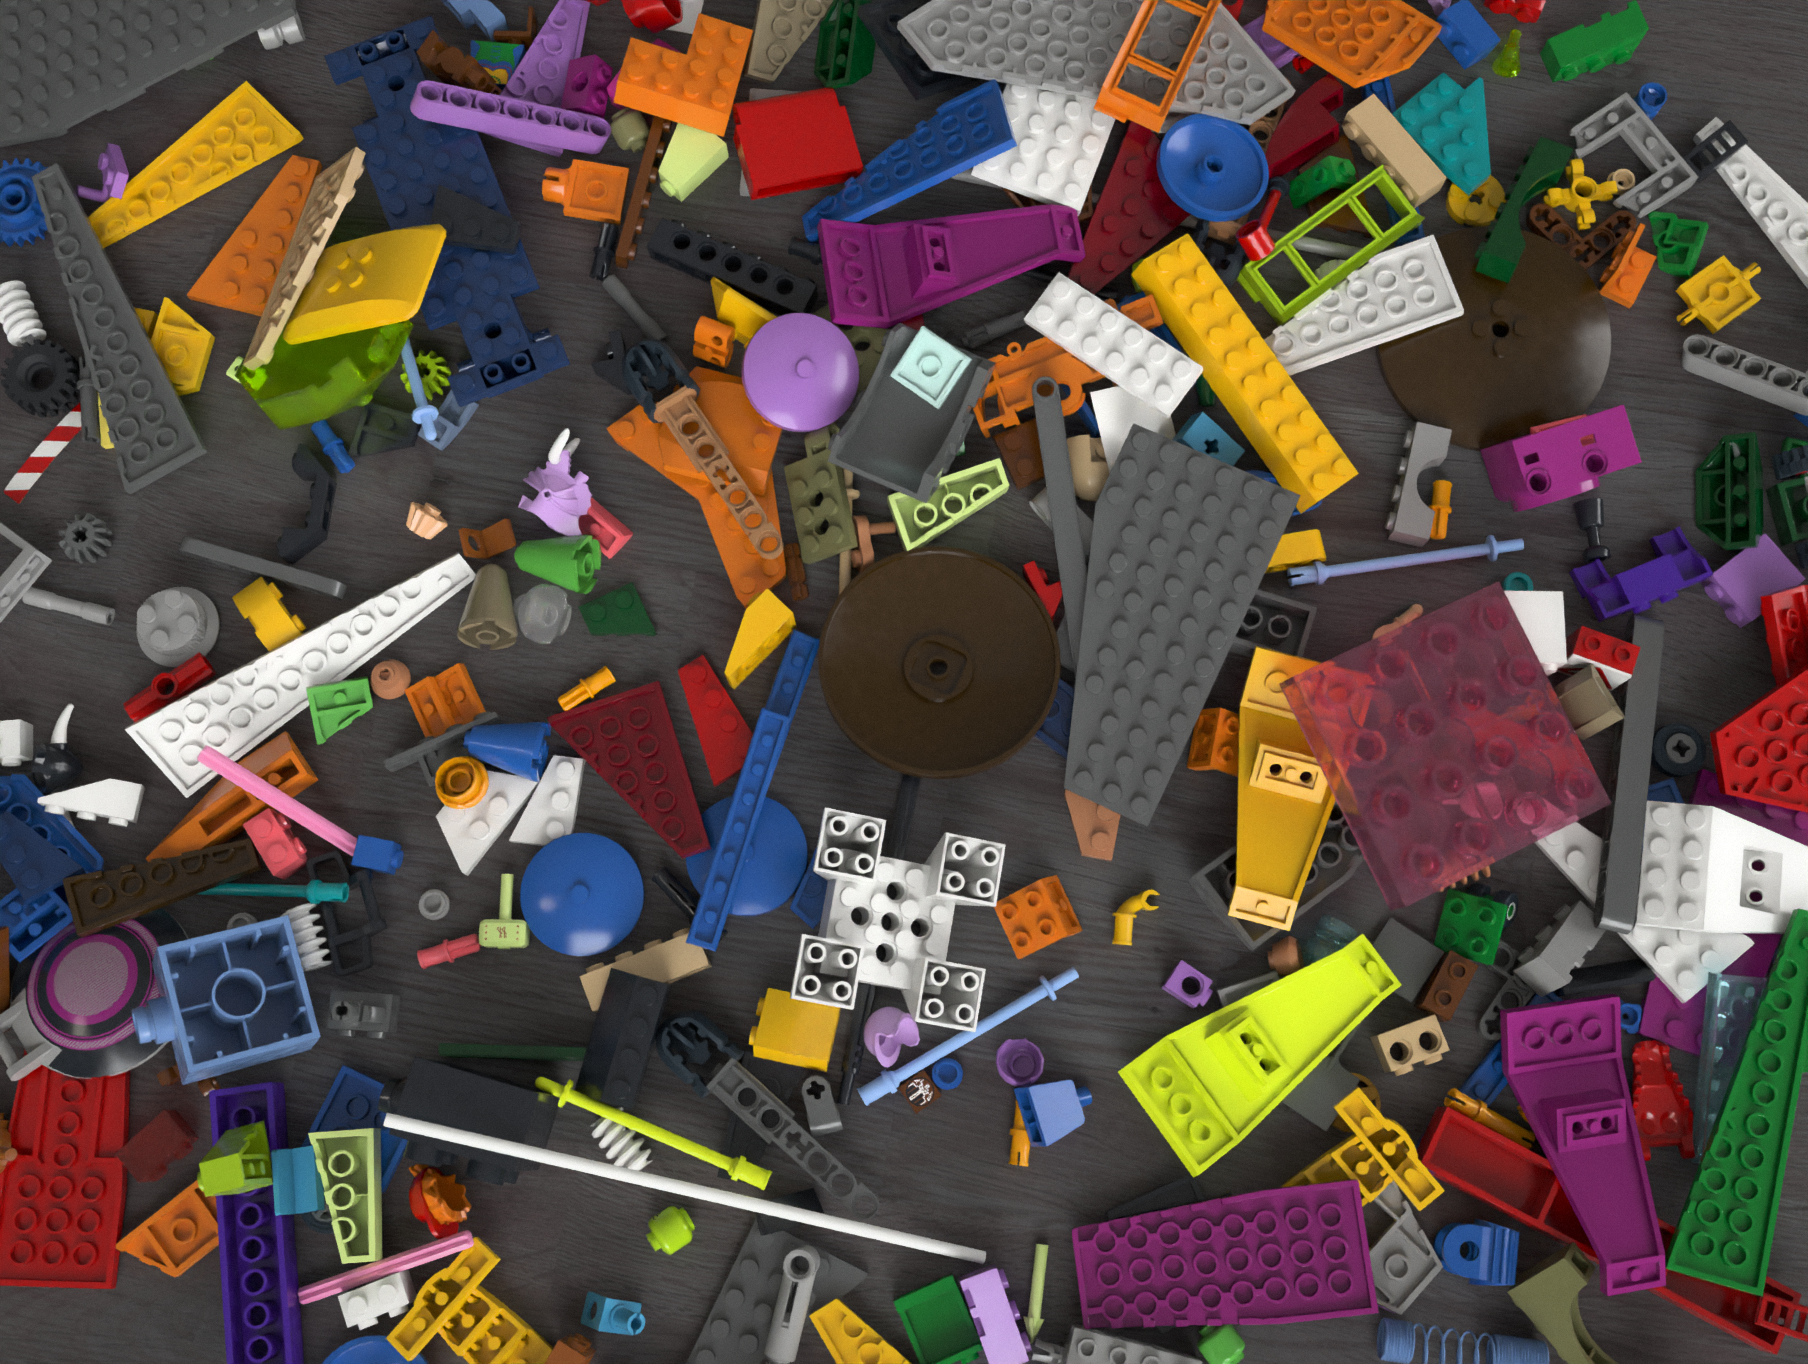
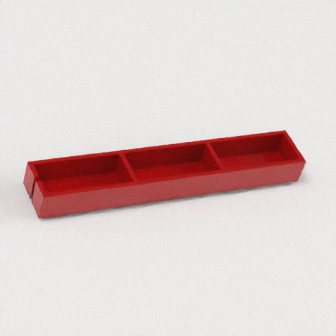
M1447 1106L1436 1108L1417 1149V1158L1432 1176L1563 1246L1574 1242L1588 1259L1599 1264V1258L1547 1159ZM1657 1218L1666 1255L1676 1227ZM1667 1269L1666 1286L1646 1289L1760 1351L1777 1355L1785 1337V1334L1753 1324L1759 1299L1757 1295ZM1766 1276L1765 1293L1799 1303L1802 1294ZM1768 1301L1764 1317L1765 1321L1769 1322L1770 1316L1772 1317L1775 1304ZM1781 1307L1779 1319H1785L1787 1307Z

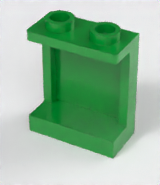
M952 1273L893 1300L920 1364H952L961 1360L962 1364H966L980 1357L978 1352L983 1350V1346Z

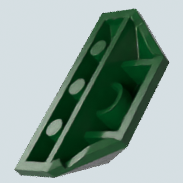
M834 0L820 23L814 74L826 88L836 89L852 85L872 73L876 41L857 15L860 5L871 3V0Z
M1755 432L1723 435L1718 442L1719 444L1696 469V527L1725 550L1757 548L1764 528L1763 468L1757 436Z

